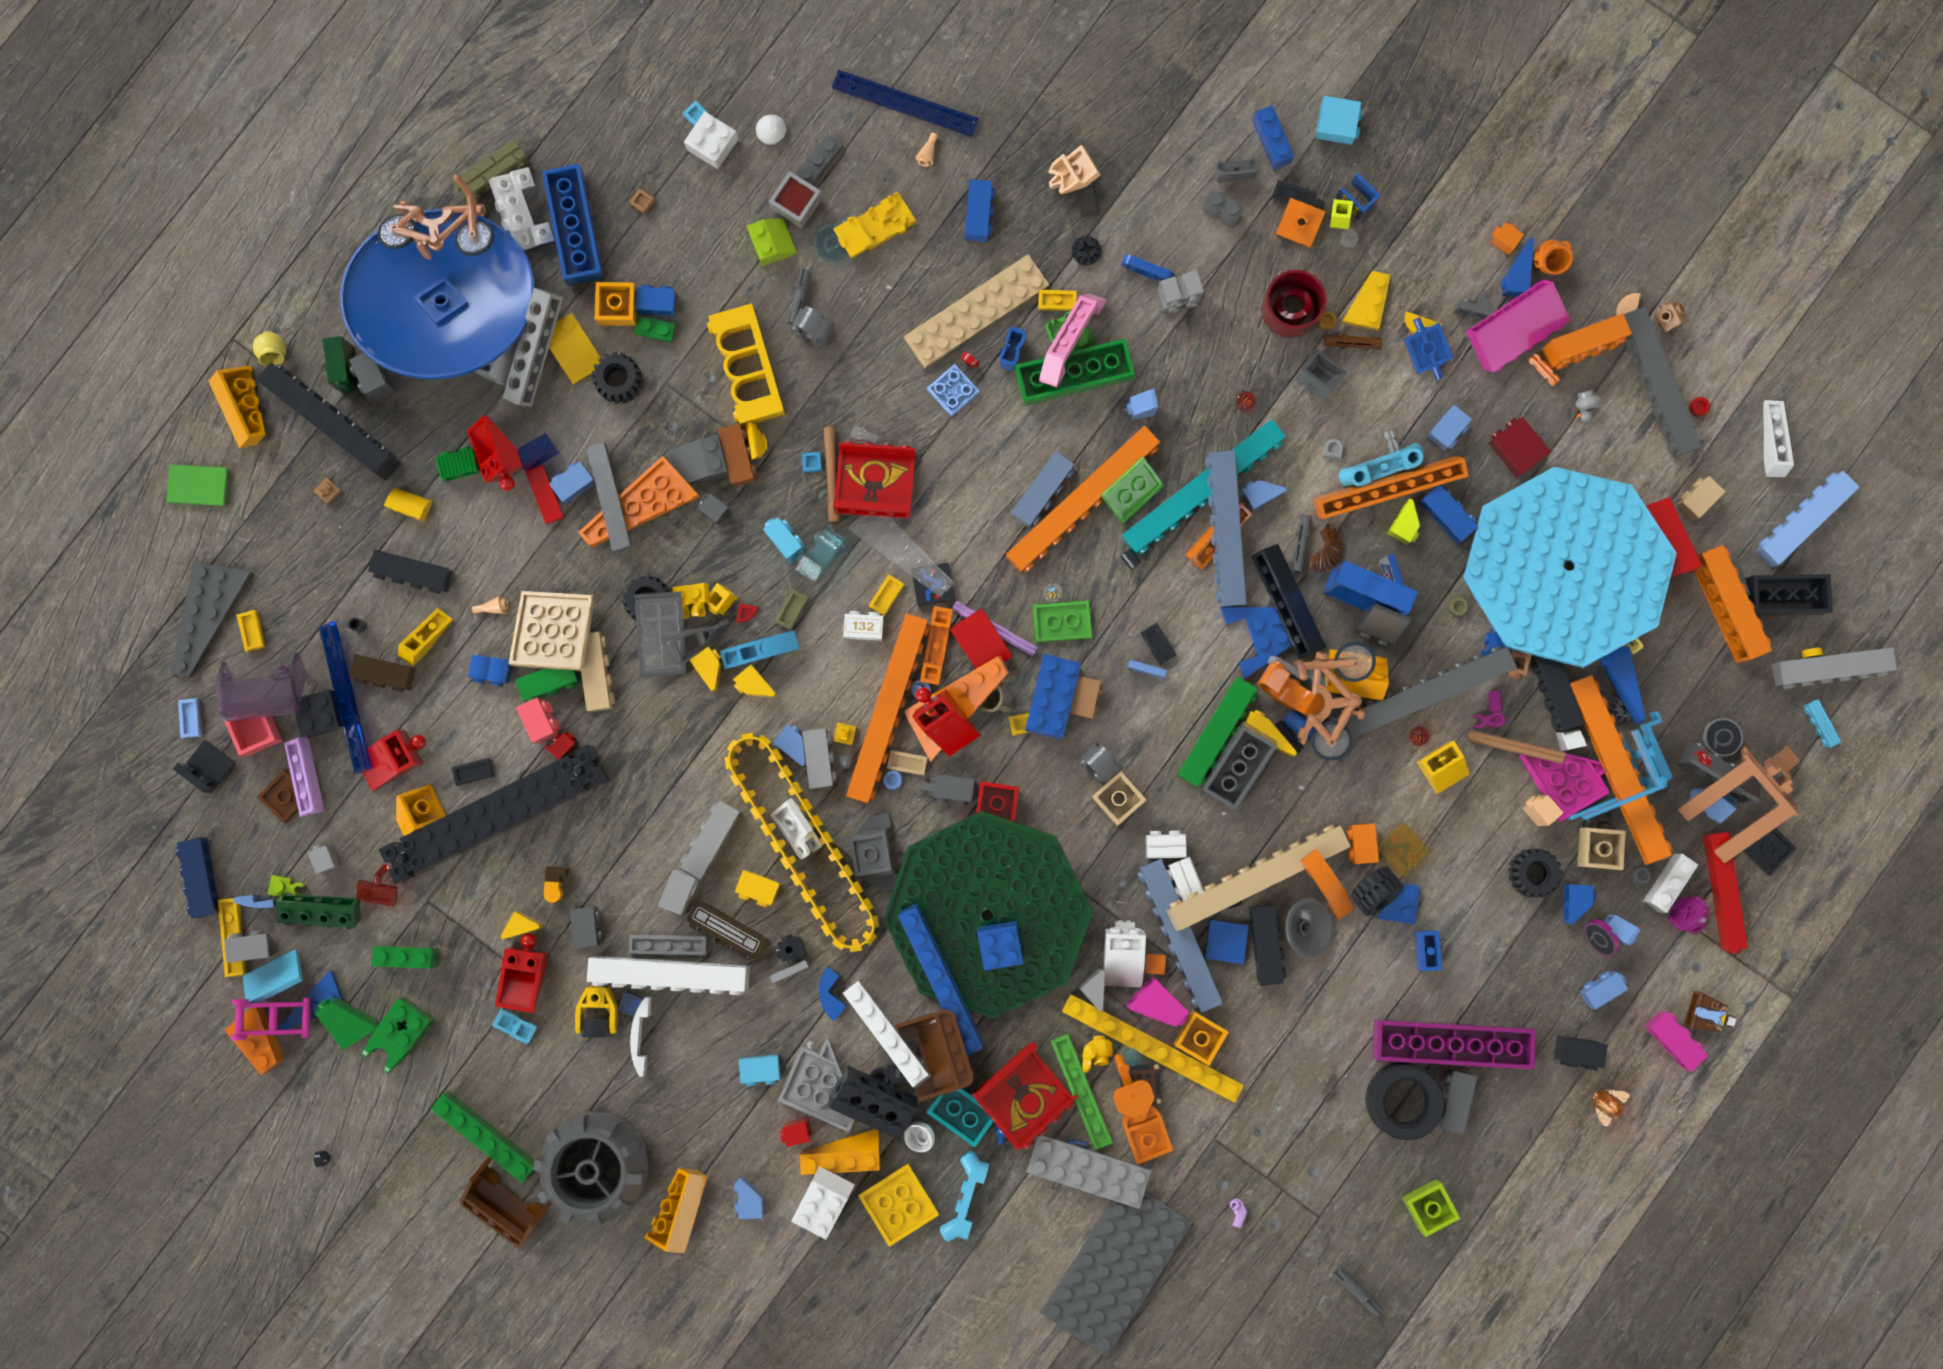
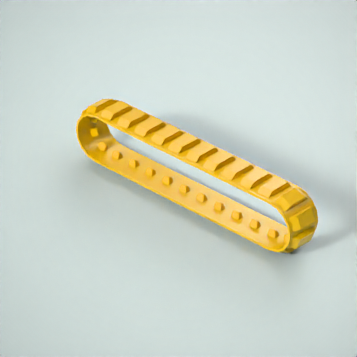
M754 733L742 734V739L738 741L733 740L727 748L730 752L728 757H725L726 769L731 770L733 773L730 778L736 787L741 786L743 789L740 793L745 803L752 804L753 808L750 811L756 820L761 819L763 825L760 826L765 836H771L774 840L770 844L776 853L781 852L783 858L780 859L786 870L791 869L794 873L790 877L796 886L801 885L804 891L801 892L802 897L806 903L811 901L814 906L811 911L816 920L821 918L824 925L821 928L826 936L831 934L834 939L832 944L840 950L846 947L850 948V952L862 951L865 943L871 945L878 936L874 931L876 927H880L878 915H873L871 911L874 908L869 898L864 899L861 895L864 889L859 881L853 882L850 877L854 874L848 864L844 866L841 862V859L844 858L839 848L833 849L830 843L834 840L828 831H822L821 826L824 825L817 814L813 816L811 813L814 807L808 798L803 799L800 795L804 792L797 781L793 783L791 777L794 775L788 765H782L781 761L784 758L779 750L771 748L773 742L763 735L757 738ZM753 741H760L758 745L760 749L763 750L766 747L769 749L771 755L768 759L771 763L777 762L781 769V772L778 774L781 779L786 778L791 785L788 792L790 795H797L802 803L799 806L800 811L806 810L811 818V827H816L822 836L819 839L821 845L826 843L832 853L828 856L830 861H837L842 869L838 874L841 878L847 877L852 886L849 892L851 895L856 893L862 904L859 906L861 912L867 910L870 919H867L866 923L867 926H872L871 933L865 931L862 936L866 940L863 943L859 944L858 939H852L851 945L845 943L847 938L843 935L839 938L833 931L836 928L835 923L829 924L823 914L826 908L824 905L818 906L813 898L816 895L815 890L807 888L803 881L806 878L804 872L799 874L793 865L796 861L795 857L787 855L783 848L786 845L784 839L778 840L773 832L776 828L775 824H768L763 815L766 812L764 806L758 807L753 799L756 793L754 790L748 791L743 782L746 777L744 773L738 774L735 766L739 765L738 759H734L735 753L740 754L743 750L740 747L743 743H746L747 746H753Z

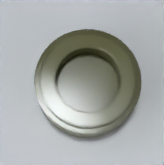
M1456 597L1448 604L1450 614L1455 617L1465 615L1469 609L1468 602L1462 597Z

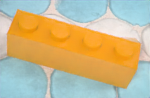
M252 365L217 370L209 380L210 386L239 448L255 446L266 435L262 415L258 409L259 400L255 394L254 388L256 385L255 380L252 379Z
M872 1129L802 1151L800 1154L801 1175L816 1174L819 1166L832 1173L880 1170L879 1131Z
M678 1168L668 1188V1197L662 1200L660 1204L662 1209L658 1217H654L651 1223L653 1227L650 1232L646 1233L644 1239L666 1252L685 1253L708 1176L698 1170Z

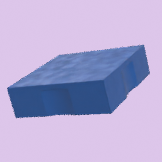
M1344 561L1330 572L1322 593L1362 610L1376 603L1405 616L1410 613L1418 591Z

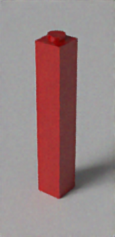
M1729 832L1704 834L1703 840L1721 950H1727L1729 954L1741 953V949L1748 948L1734 859L1731 858L1724 863L1715 853V849L1730 839Z

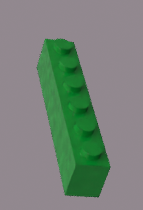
M1238 676L1234 679L1176 776L1194 787H1198L1199 784L1202 786L1208 778L1205 774L1209 768L1213 769L1218 761L1216 759L1219 752L1223 753L1228 745L1225 741L1229 735L1232 737L1238 727L1235 725L1239 719L1243 720L1248 711L1245 708L1248 703L1252 704L1258 694L1255 692L1258 688Z
M450 1091L443 1093L430 1109L521 1183L525 1182L534 1172L535 1160Z

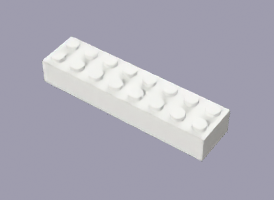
M593 956L588 959L587 982H592L593 986H604L612 983V987H624L627 984H632L631 988L643 989L647 985L651 986L653 990H663L666 987H671V991H682L685 988H690V992H702L705 989H709L710 993L722 994L724 991H729L731 995H741L749 989L750 966Z

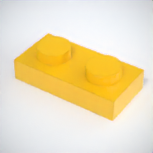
M1039 290L1038 310L1070 311L1076 304L1077 291Z

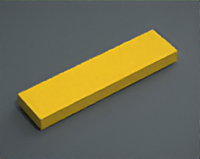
M233 898L218 900L225 977L246 975V960L226 963L224 939H228L229 934L243 933L240 904L235 903Z

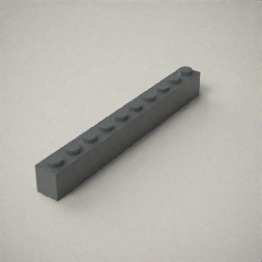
M1500 645L1491 649V654L1484 656L1481 653L1472 657L1473 661L1468 664L1463 661L1454 665L1455 669L1448 672L1447 669L1437 672V677L1431 680L1428 676L1419 680V685L1412 687L1409 684L1400 688L1401 692L1396 695L1391 692L1386 694L1382 701L1376 703L1374 699L1365 703L1363 720L1358 719L1357 715L1351 714L1346 723L1352 734V739L1516 669V664L1508 647L1502 649ZM1340 715L1330 718L1329 721H1337ZM1327 725V729L1330 733L1334 725ZM1344 729L1336 745L1348 741V734Z

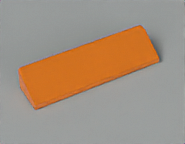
M1239 501L1240 527H1242L1252 513ZM1210 526L1186 553V557L1201 570L1213 559V553H1215V545H1212L1211 535L1214 534L1213 526Z

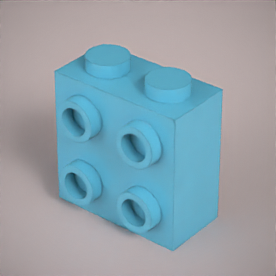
M1324 96L1320 104L1315 139L1352 145L1355 138L1358 139L1360 127H1357L1358 121H1361L1363 109H1360L1361 102Z
M777 517L765 523L764 532L789 564H792L805 553L803 550L805 545L797 534L794 536L791 534L793 530L785 519L781 521Z

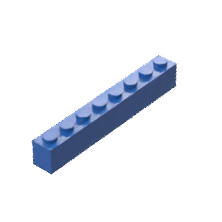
M916 903L901 910L898 917L942 1009L951 1010L956 1017L967 1056L982 1050L984 1041L919 904Z

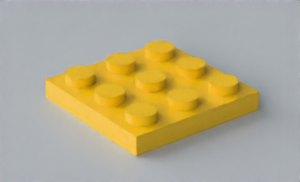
M909 1163L858 1195L889 1247L939 1215L938 1210Z

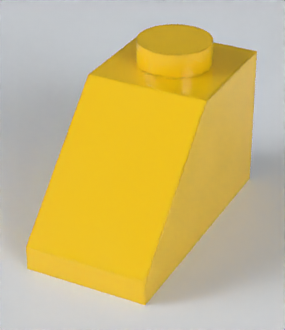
M707 647L690 659V662L714 693L717 691L722 666L719 659H721V656L716 649L711 650V648Z
M752 665L748 666L733 679L736 682L734 687L740 694L744 692L748 696L774 698L777 696Z

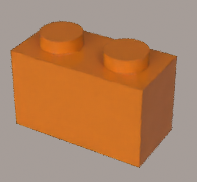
M1375 824L1348 826L1349 830H1346V838L1350 841L1351 849H1348V858L1350 861L1352 860V864L1379 862Z

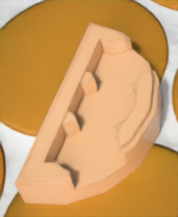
M1632 293L1625 296L1618 303L1616 315L1636 310L1641 293Z

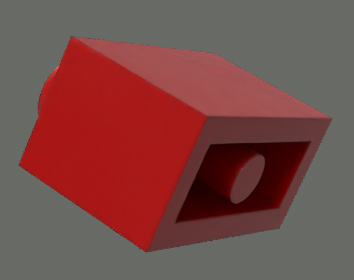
M808 1117L785 1122L782 1131H780L781 1141L786 1143V1147L809 1142L813 1136Z

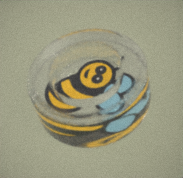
M1055 583L1048 584L1043 591L1045 600L1050 603L1058 602L1063 594L1062 588Z

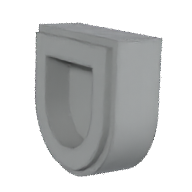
M1335 438L1328 440L1324 445L1322 457L1341 460L1344 449L1342 442Z

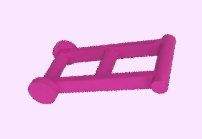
M305 997L300 1002L249 1003V999L246 998L232 999V1004H236L235 1034L231 1035V1040H246L248 1035L302 1034V1038L310 1037V997ZM303 1006L302 1029L277 1030L278 1007ZM270 1007L269 1030H244V1008Z

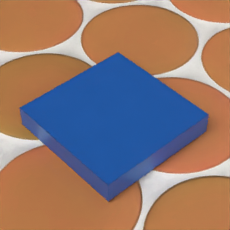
M1209 920L1204 958L1244 964L1249 926Z

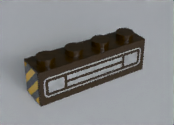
M702 900L697 901L687 918L691 928L696 931L701 929L707 932L706 936L714 941L717 939L723 941L724 947L732 951L734 948L741 952L740 956L747 960L751 958L756 959L767 940V937Z

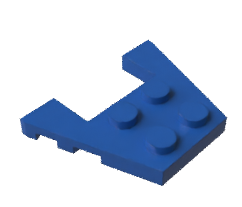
M1221 608L1226 625L1245 619L1257 657L1239 662L1244 679L1267 664L1270 656H1278L1292 645L1275 608Z

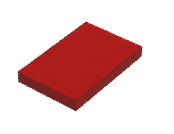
M980 608L950 628L975 669L997 656H1001L1003 662L1013 656L983 608Z

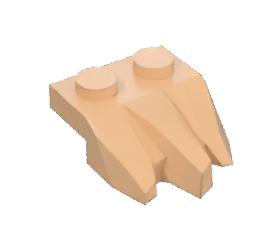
M1082 145L1067 157L1064 154L1052 163L1048 171L1050 174H1055L1049 182L1050 188L1056 189L1060 187V194L1084 188L1101 175Z

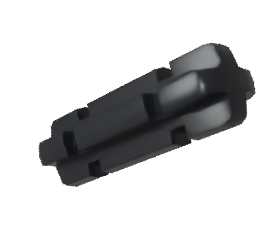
M1282 720L1278 721L1274 726L1296 750V754H1299L1303 751L1304 747L1300 742H1297L1298 739L1289 728H1286L1285 723Z

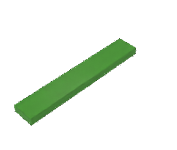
M1067 1033L1050 1040L1071 1093L1078 1096L1075 1099V1103L1095 1151L1113 1144L1069 1034Z

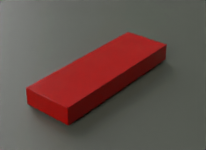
M544 465L525 471L545 524L548 525L563 519L564 515L555 492L549 485L551 482Z

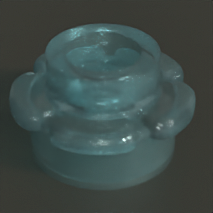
M1129 1048L1122 1052L1123 1058L1128 1065L1135 1066L1141 1059V1055L1135 1048Z

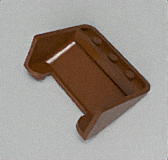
M943 1009L896 1024V1028L902 1038L913 1039L917 1037L925 1067L932 1076L929 1078L930 1081L918 1087V1102L967 1087L972 1083L973 1073L956 1017L951 1010Z

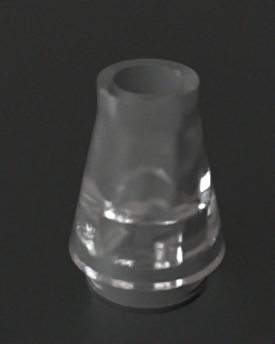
M854 425L849 439L853 440L854 443H872L876 445L879 435L874 434L861 425Z

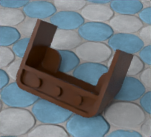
M488 1157L469 1179L459 1200L460 1204L514 1246L521 1248L543 1220L552 1204L548 1202L544 1207L539 1202H531L527 1205L498 1183V1172L494 1168L488 1167L492 1158Z

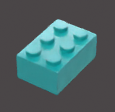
M965 1088L937 1096L927 1109V1113L973 1147H976L993 1122L972 1096V1093Z

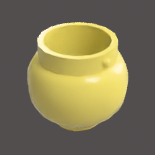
M263 332L255 338L253 352L260 364L267 366L271 362L277 366L284 361L286 343L276 333Z

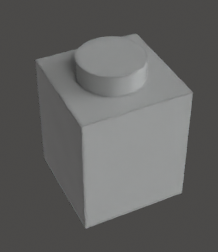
M322 843L314 846L313 851L308 852L316 874H324L340 867L332 845Z

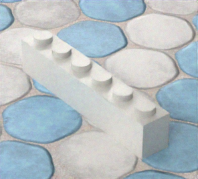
M857 981L843 992L844 996L913 1088L917 1089L932 1077L861 982Z

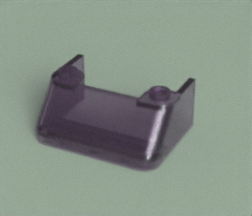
M299 652L294 654L292 665L279 666L271 677L236 681L237 678L234 673L230 672L226 661L222 662L216 678L219 713L224 721L290 714L298 710L308 678Z

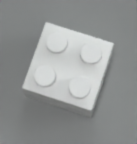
M704 111L685 139L684 144L689 152L719 169L738 141V136L734 129Z

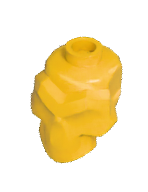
M1094 1036L1093 1040L1085 1045L1082 1055L1083 1073L1091 1071L1092 1064L1095 1066L1109 1064V1058L1113 1055L1112 1042L1105 1039V1036Z

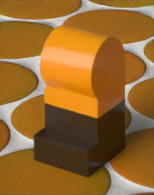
M546 866L544 898L546 901L554 903L562 900L564 896L562 880L563 876H568L569 868Z

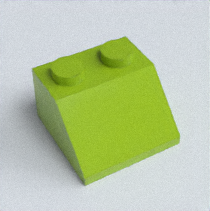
M783 218L763 219L746 226L762 267L797 254Z

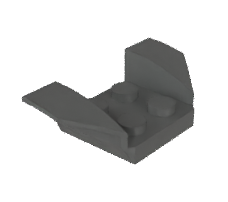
M889 812L871 815L858 832L849 838L855 877L866 880L882 891L893 890L899 871L894 872L887 830L892 829Z

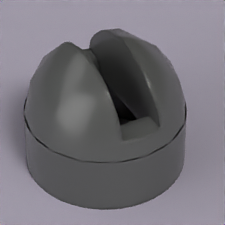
M840 756L842 768L851 769L854 766L855 757Z

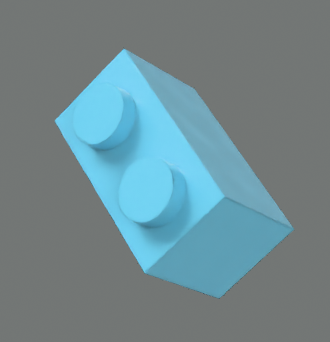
M780 1054L740 1058V1083H746V1086H756L757 1082L765 1081L766 1085L776 1084L777 1080L781 1079Z

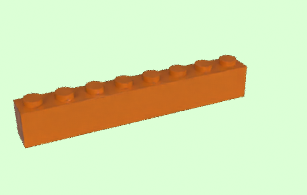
M1454 456L1382 477L1364 486H1352L1312 499L1316 516L1326 519L1469 476L1465 458Z

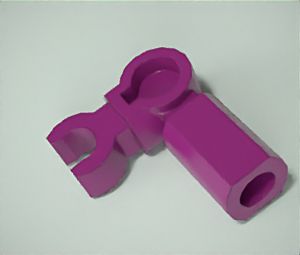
M1501 691L1488 692L1489 711L1492 714H1486V717L1480 714L1473 715L1472 718L1480 719V724L1474 725L1473 728L1479 729L1484 725L1497 728L1504 725L1505 717L1501 714V710H1503Z

